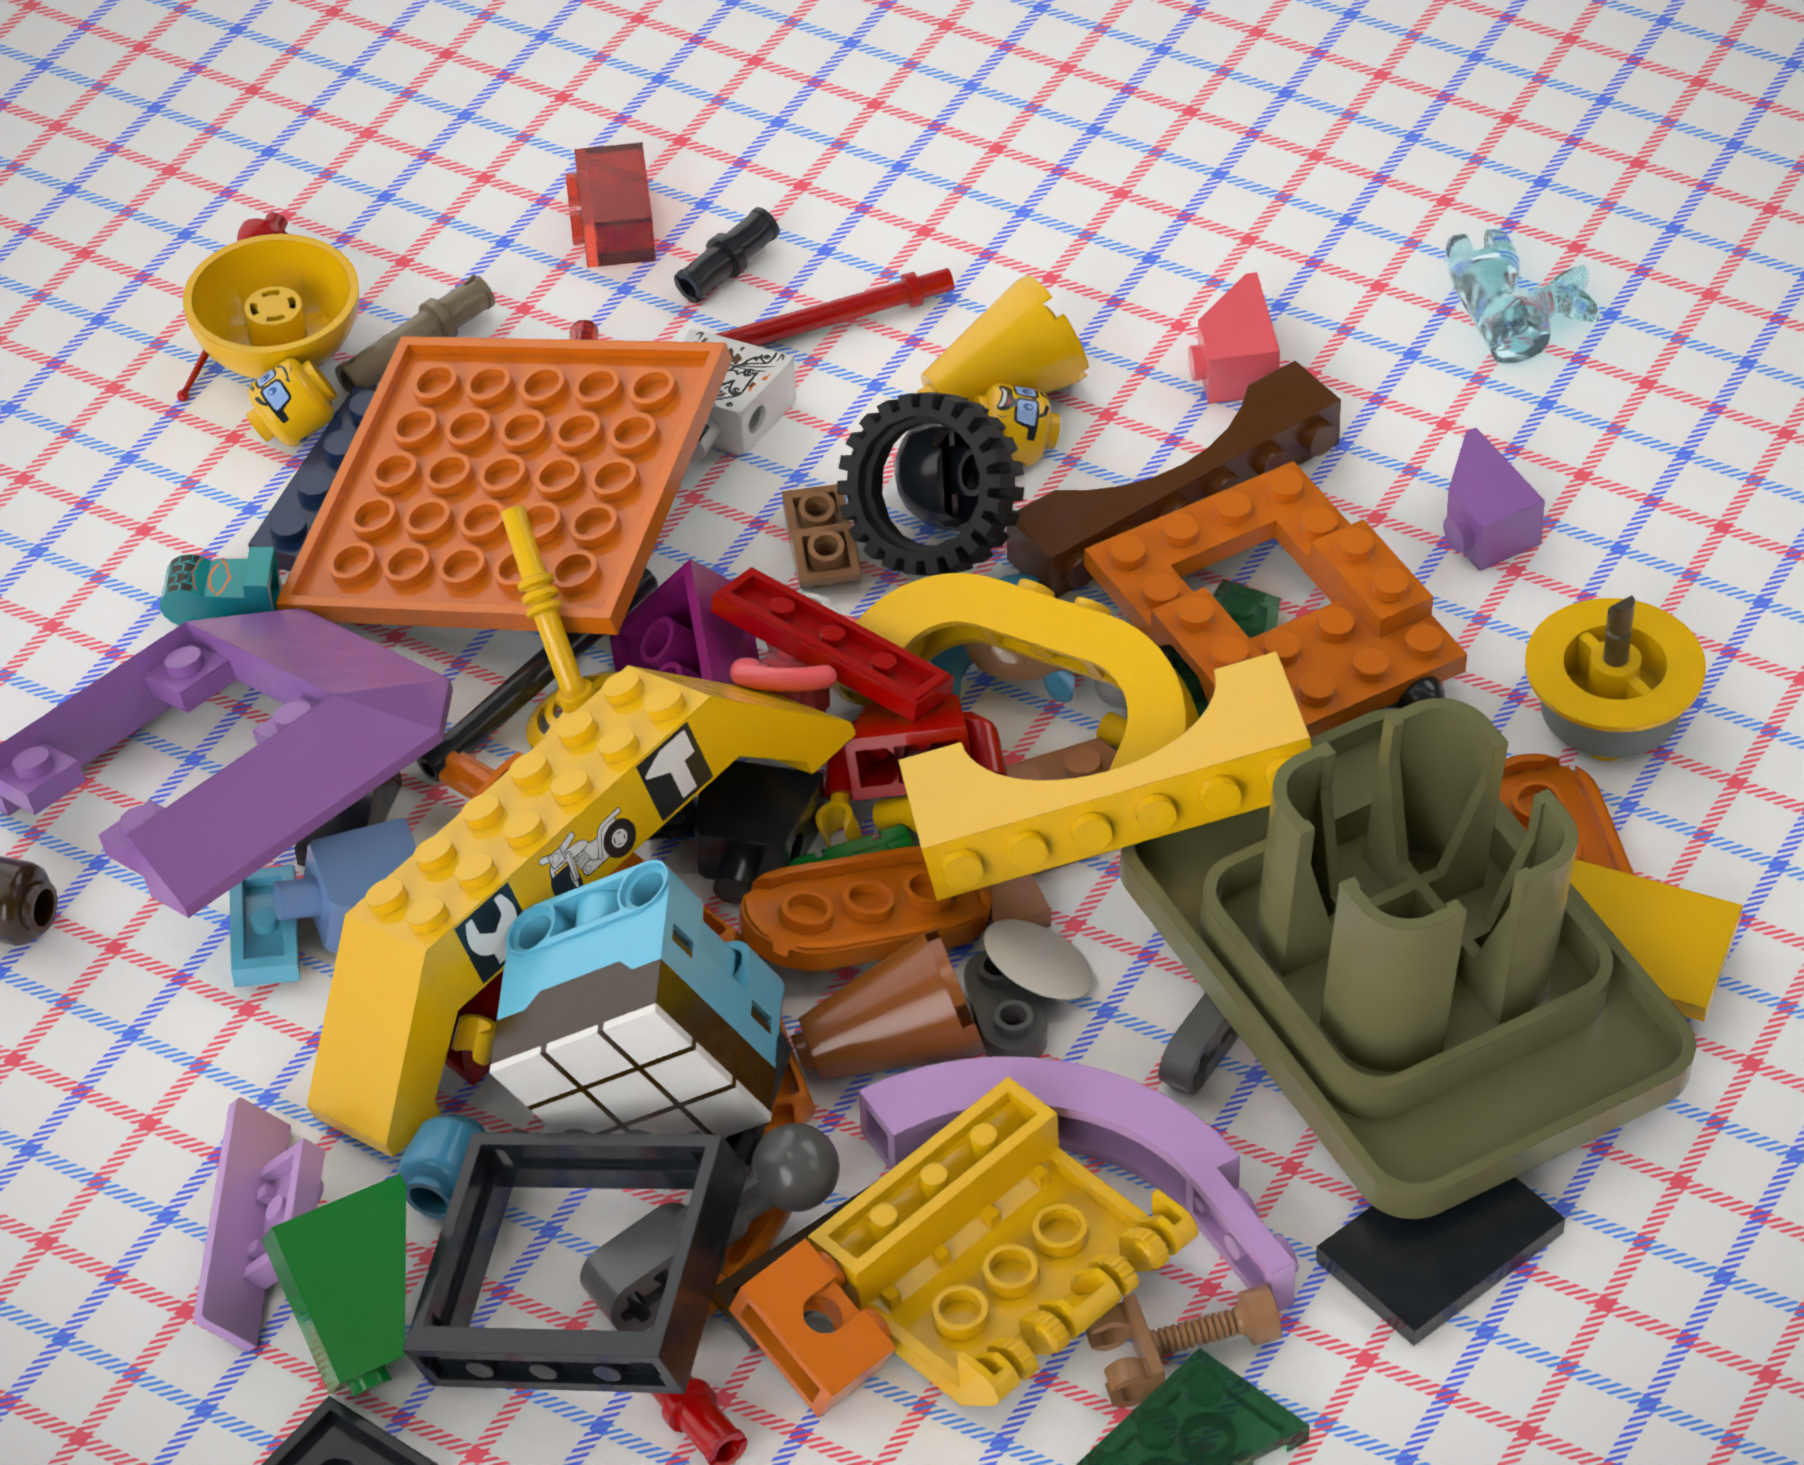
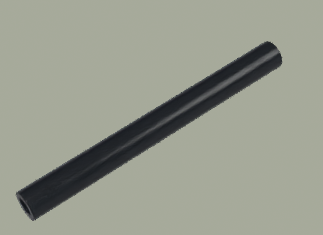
M645 568L626 616L658 588L655 576L647 568ZM566 633L575 660L605 635ZM544 647L444 734L442 743L417 759L418 766L429 779L439 782V773L446 767L445 758L451 752L455 751L460 754L463 751L468 755L472 753L555 679Z

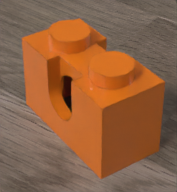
M805 1238L741 1286L729 1307V1311L814 1414L820 1418L879 1372L896 1349V1346L890 1340L891 1332L883 1317L868 1305L858 1309L841 1289L845 1286L846 1279L838 1263L826 1252H817ZM809 1310L825 1314L831 1320L834 1332L819 1333L814 1331L806 1323L803 1314Z

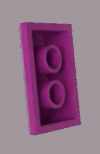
M689 559L625 617L618 635H609L615 672H620L627 665L735 685L730 677L732 663L740 658L759 660V654L754 635L711 612L712 594L731 582V580Z

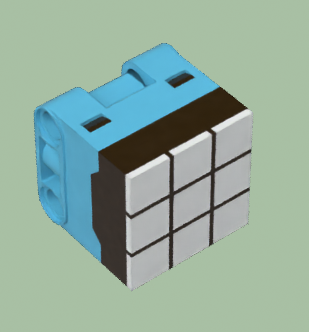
M659 860L645 861L537 903L525 909L515 918L506 936L507 949L489 1073L555 1133H563L569 1129H579L592 1134H624L629 1130L637 1129L653 1134H688L691 1131L699 1130L701 1134L723 1135L725 1138L771 1121L776 1071L777 1036L779 1037L782 999L785 992L784 981L745 942L738 940L725 942L703 921L704 909L701 899L667 865Z

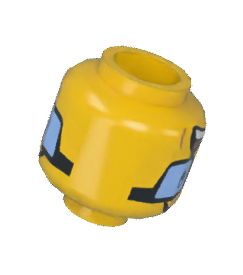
M285 358L249 386L248 396L254 408L246 413V417L267 443L274 437H277L283 444L289 447H296L332 421L334 417L332 402L338 398V395L324 374L310 359L302 364L294 358Z
M997 383L992 385L984 396L977 395L973 402L989 409L988 415L999 418L1006 426V429L1003 431L1004 436L1014 439L1018 450L1011 454L1012 460L1021 461L1025 467L1033 466L1040 460L1045 448L1054 449L1056 447L1060 432V415L1051 413L1048 396L1043 391Z

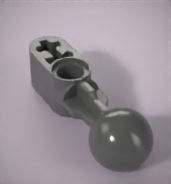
M788 1123L775 1127L763 1136L753 1152L751 1176L745 1180L727 1248L744 1237L750 1222L772 1207L787 1212H804L821 1205L827 1200L837 1185L840 1173V1161L837 1150L827 1135L811 1125ZM672 1202L655 1208L595 1250L583 1264L580 1272L582 1288L618 1331L642 1332L655 1324L689 1204L684 1205ZM725 1255L721 1265L720 1273L722 1272L725 1264Z

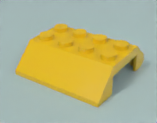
M1008 1076L808 1236V1242L817 1252H826L838 1263L846 1279V1284L841 1289L858 1309L864 1305L871 1306L883 1317L891 1332L890 1340L896 1346L894 1352L960 1406H995L1019 1387L1021 1380L1025 1381L1038 1371V1359L1034 1355H1052L1062 1351L1070 1344L1069 1341L1071 1339L1077 1338L1118 1304L1122 1295L1125 1297L1139 1286L1138 1283L1140 1281L1135 1272L1152 1271L1153 1269L1156 1271L1170 1260V1256L1177 1254L1198 1236L1199 1230L1190 1213L1158 1188L1151 1193L1152 1216H1149L1059 1148L1057 1112Z

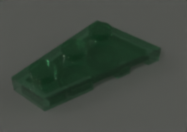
M1199 1348L1076 1465H1254L1255 1460L1281 1447L1286 1452H1289L1308 1443L1310 1425Z

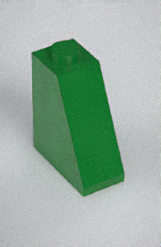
M401 1173L270 1228L262 1239L265 1250L329 1395L349 1387L353 1398L389 1383L392 1381L388 1370L393 1368L405 1356L403 1348L405 1345L406 1184Z

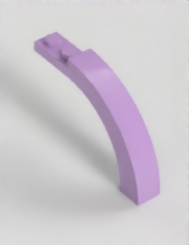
M1002 1056L959 1059L923 1066L890 1076L859 1090L861 1133L891 1170L1009 1076L1057 1112L1059 1148L1061 1150L1113 1164L1158 1188L1190 1213L1198 1229L1248 1289L1267 1284L1275 1299L1278 1312L1294 1305L1295 1273L1299 1269L1296 1254L1282 1235L1277 1234L1274 1236L1260 1220L1252 1198L1243 1188L1239 1187L1240 1155L1216 1130L1196 1114L1156 1090L1132 1079L1099 1068L1068 1061Z

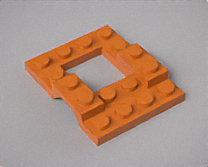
M1295 461L1084 549V567L1134 627L1148 636L1157 646H1173L1198 676L1208 704L1215 690L1216 678L1214 669L1277 651L1310 738L1369 712L1398 702L1404 691L1421 678L1433 676L1440 682H1443L1466 672L1468 654L1432 615L1433 595L1364 519L1350 524ZM1275 538L1330 600L1331 604L1253 638H1249L1206 587L1193 592L1181 577Z

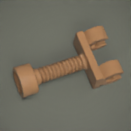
M1264 1284L1238 1292V1303L1231 1308V1311L1229 1309L1224 1310V1312L1219 1311L1218 1314L1212 1313L1211 1317L1208 1314L1204 1318L1202 1316L1198 1317L1197 1320L1195 1318L1191 1319V1321L1186 1320L1184 1324L1179 1322L1177 1326L1171 1324L1170 1327L1164 1326L1163 1329L1160 1327L1157 1328V1331L1148 1328L1136 1294L1123 1297V1302L1116 1304L1085 1330L1093 1350H1112L1131 1339L1137 1357L1118 1359L1104 1369L1108 1383H1105L1112 1405L1128 1407L1143 1402L1151 1395L1153 1399L1166 1396L1165 1370L1160 1359L1162 1353L1164 1355H1168L1169 1352L1172 1354L1176 1350L1178 1352L1182 1351V1349L1187 1350L1189 1346L1194 1348L1196 1344L1201 1346L1203 1343L1209 1344L1210 1341L1216 1342V1338L1220 1341L1223 1340V1337L1227 1339L1230 1338V1335L1234 1337L1237 1334L1248 1337L1252 1346L1281 1339L1282 1327L1280 1316L1269 1286Z

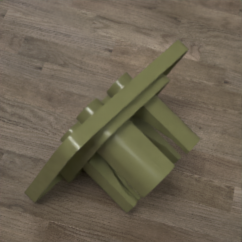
M1431 698L1417 701L1401 709L1386 708L1369 712L1310 738L1312 748L1291 757L1282 764L1273 781L1271 804L1269 806L1121 848L1119 872L1127 892L1362 1196L1371 1205L1384 1213L1405 1219H1421L1437 1215L1671 1102L1687 1086L1696 1052V1039L1692 1027L1570 883L1578 845V830L1574 819L1549 789H1545L1534 794L1528 830L1526 831L1499 799L1509 742L1481 711L1467 703L1447 698Z

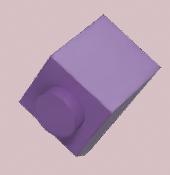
M1475 427L1465 432L1448 489L1447 517L1443 522V529L1450 546L1456 552H1462L1481 571L1541 545L1545 500Z

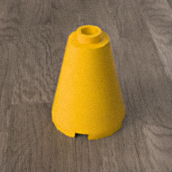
M1026 274L1015 281L920 375L923 387L917 390V393H946L968 398V401L973 402L977 395L984 396L992 385L1002 383L1039 389L1046 394L1076 384L1086 378L1088 374L1084 371L1089 368V364L1082 344L1066 315L1063 313L1057 317L1048 306L1043 304L1053 298L1052 295L1036 278Z

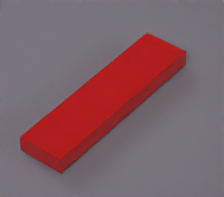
M753 567L712 594L711 612L809 666H831L837 673L836 681L913 723L952 694L954 676Z

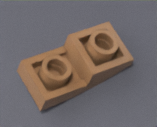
M837 484L782 491L785 521L800 588L861 580L856 542L848 531L853 526L852 522L842 517L839 506L846 504L845 495L837 494Z

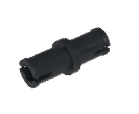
M755 207L747 217L726 234L717 233L708 240L706 244L707 250L684 269L679 270L674 276L675 285L682 296L692 303H699L705 295L728 276L737 277L746 270L748 266L747 260L770 241L775 240L780 234L776 220L768 211L761 207Z

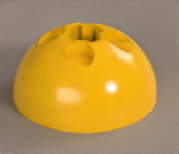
M294 234L260 235L234 242L219 249L197 266L190 275L183 292V308L187 323L204 351L226 369L252 379H258L285 358H294L302 364L310 359L317 367L323 365L333 357L346 341L354 325L359 305L358 276L349 259L341 251L323 241Z

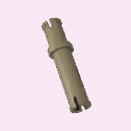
M473 274L467 278V281L440 299L429 298L419 306L418 314L382 336L378 341L345 363L335 367L339 383L346 392L350 393L354 386L370 389L380 382L401 336L456 337L459 327L495 305V298L490 287L480 276L476 277Z

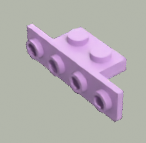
M239 1097L228 1106L193 1319L200 1327L250 1352L257 1347L266 1289L279 1281L262 1243V1239L271 1227L317 1208L324 1190L321 1176L325 1149L305 1138H302L288 1148L291 1125L246 1099Z

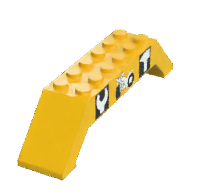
M630 665L610 676L597 693L575 712L561 719L555 730L530 752L517 758L511 764L509 770L481 795L469 800L464 805L462 812L433 837L419 844L412 856L387 878L374 884L367 891L366 896L345 914L307 1101V1107L312 1116L392 1158L395 1157L411 1142L417 1129L425 1120L442 1114L435 1099L458 1010L504 970L507 949L506 936L509 927L517 916L525 909L537 903L607 877L739 756L773 759L814 774L856 735L852 723L768 691L749 689L737 685Z

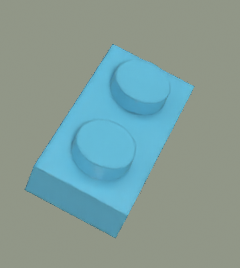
M294 865L260 868L229 890L231 974L234 987L300 981L299 919L279 921L273 901L275 881L297 879Z

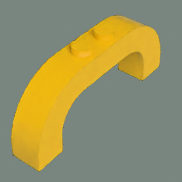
M947 573L915 580L888 593L866 610L855 622L927 662L939 653L954 646L981 643L1105 682L1118 688L1124 693L1128 716L1123 739L1109 770L1125 766L1160 750L1180 737L1199 719L1196 706L1186 684L1161 649L1148 636L1129 623L1111 616L1112 612L1110 609L1094 600L1076 597L1075 602L1070 603L1055 598V593L1051 589L1032 580L1020 579L1018 584L1014 585L979 574ZM838 681L832 687L842 700L865 708L867 705L875 703L873 700Z

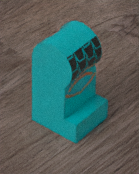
M250 547L247 559H215V561H211L200 555L192 554L180 555L172 559L167 566L160 600V610L163 616L170 622L181 625L185 621L278 611L275 603L282 590V583L275 548Z

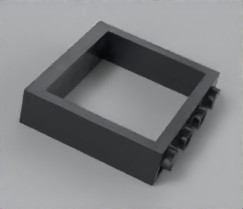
M512 1129L511 1133H472L403 1348L404 1353L431 1386L685 1394L744 1188L747 1170L723 1135L701 1134L699 1130L691 1131L688 1134H653L637 1129L629 1130L624 1134H592L579 1129H569L563 1133H529L520 1129ZM513 1187L693 1190L652 1332L469 1327Z

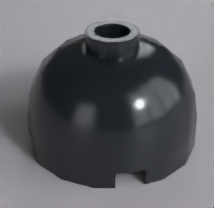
M926 423L908 430L899 445L894 460V476L897 491L904 506L915 517L935 528L961 532L968 525L978 503L980 474L972 449L960 434L941 424Z

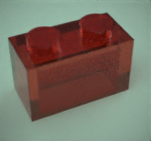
M643 142L574 149L576 172L565 173L569 208L580 207L581 209L569 211L573 245H585L587 268L656 261Z

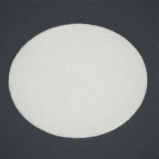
M1017 919L1000 920L994 922L986 929L984 946L991 961L1005 976L1021 987L1038 995L1058 1000L1077 999L1086 995L1091 989L1093 976L1086 959L1070 942L1057 933L1038 924Z

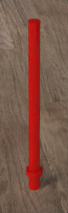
M949 268L917 276L912 271L902 274L901 281L716 333L715 335L760 346L904 304H908L910 308L921 306L925 298L953 291L954 280Z

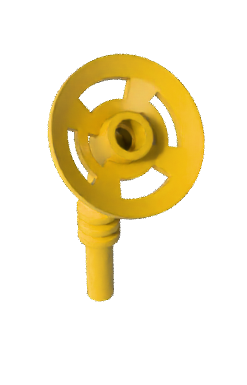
M519 505L502 511L501 516L522 579L517 584L519 592H526L521 597L523 605L530 606L525 611L527 619L535 620L559 687L536 706L528 719L526 738L531 749H533L556 729L561 719L580 708L602 688L604 682L610 676L618 672H598L581 676L558 612L563 608L562 601L554 600L559 595L558 588L550 586L555 581L553 573H546L525 506ZM558 707H561L563 712L556 718V711ZM544 712L545 720L549 726L545 734L540 730V722Z

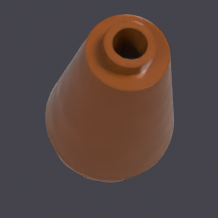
M936 927L924 931L800 1016L798 1020L802 1031L790 1036L804 1072L808 1073L818 1069L822 1081L973 1058L986 1053L976 1024L973 1023L967 1001Z

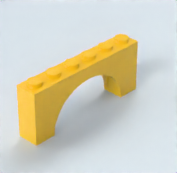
M1277 651L1214 669L1216 679L1213 697L1207 709L1193 726L1160 750L1140 760L1106 772L1061 780L1012 778L997 774L977 764L966 753L961 742L898 760L920 846L937 901L1269 806L1271 804L1273 781L1278 769L1291 757L1312 748L1309 733Z

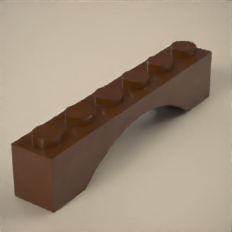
M1293 361L1248 385L1242 406L1228 428L1208 448L1184 464L1155 477L1122 486L1091 490H1054L1017 510V512H1020L1016 525L1006 527V533L1009 535L1007 539V561L1020 573L1037 577L1040 584L1048 587L1055 593V598H1059L1074 589L1081 588L1094 579L1084 567L1085 548L1292 461H1295L1299 466L1315 456H1321L1328 452L1333 446L1339 444L1341 399L1298 362Z

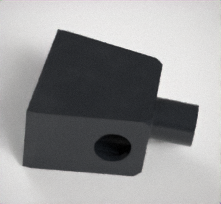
M734 761L698 794L695 825L698 873L706 879L715 880L713 892L720 900L729 904H741L744 894L751 891L752 882L766 872L788 867L794 858L808 853L819 833L815 820L816 813L825 805L823 773L815 772L810 774L799 769Z

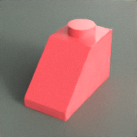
M1257 272L1246 273L1198 320V345H1190L1188 347V360L1191 378L1193 381L1202 380L1208 404L1243 400L1248 385L1271 374L1280 367V350Z

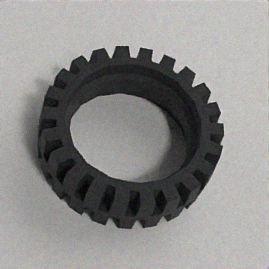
M937 392L910 393L900 395L898 399L886 400L877 406L879 412L867 413L859 422L863 430L861 432H851L846 445L853 449L852 454L841 455L838 469L848 471L847 480L837 481V494L847 495L848 503L839 507L843 519L853 520L855 523L848 530L854 541L866 543L867 545L862 551L871 559L883 560L882 566L892 571H901L903 574L933 576L960 573L973 569V564L987 561L994 555L991 549L1002 547L1009 538V535L1004 530L1007 526H1015L1020 512L1012 509L1013 504L1017 501H1023L1024 487L1015 486V477L1024 475L1023 465L1021 461L1012 460L1011 454L1017 451L1018 448L1012 437L1002 435L1006 426L999 418L988 416L989 409L981 404L970 402L968 398ZM926 423L941 424L960 434L972 449L980 474L978 503L968 525L955 538L938 545L919 544L904 536L891 521L882 495L884 466L894 443L906 431Z

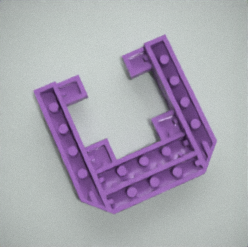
M295 608L185 621L0 744V811L10 816L20 808H23L33 815H37L86 782L81 768L171 707L174 706L189 713L236 680L285 704L276 710L273 717L252 730L257 746L166 808L149 800L143 805L126 811L118 822L98 835L106 856L143 876L152 898L190 918L442 743L453 686L450 678L306 609Z

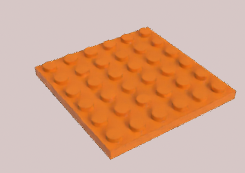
M401 336L275 603L278 610L306 609L326 620L339 623L538 631L535 620L527 619L525 611L530 606L523 605L521 597L526 592H519L517 584L522 579L501 516V512L508 508L524 505L546 573H553L555 579L550 586H556L559 591V595L554 600L562 601L563 608L558 612L565 632L618 635L733 360L726 343Z

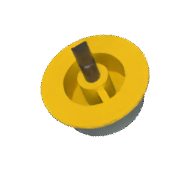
M1631 595L1625 599L1598 598L1568 605L1549 615L1538 625L1528 641L1525 653V671L1532 690L1541 700V712L1550 730L1569 746L1588 753L1597 760L1614 761L1620 757L1635 756L1648 752L1670 738L1679 724L1681 715L1692 706L1701 693L1706 675V661L1698 639L1684 623L1658 607L1635 601V598Z

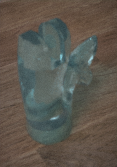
M1486 229L1483 249L1474 250L1469 237L1465 233L1452 235L1446 242L1445 256L1454 289L1496 362L1502 364L1526 361L1541 353L1550 340L1551 327L1549 319L1554 316L1562 315L1574 320L1592 323L1599 322L1600 313L1598 306L1592 297L1585 292L1589 283V269L1586 264H1580L1565 270L1554 277L1548 285L1537 287L1521 296L1514 293L1519 279L1520 260L1513 242L1502 229Z

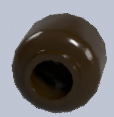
M0 856V943L14 946L29 944L38 935L49 929L54 921L58 904L57 890L51 883L44 868L29 861Z

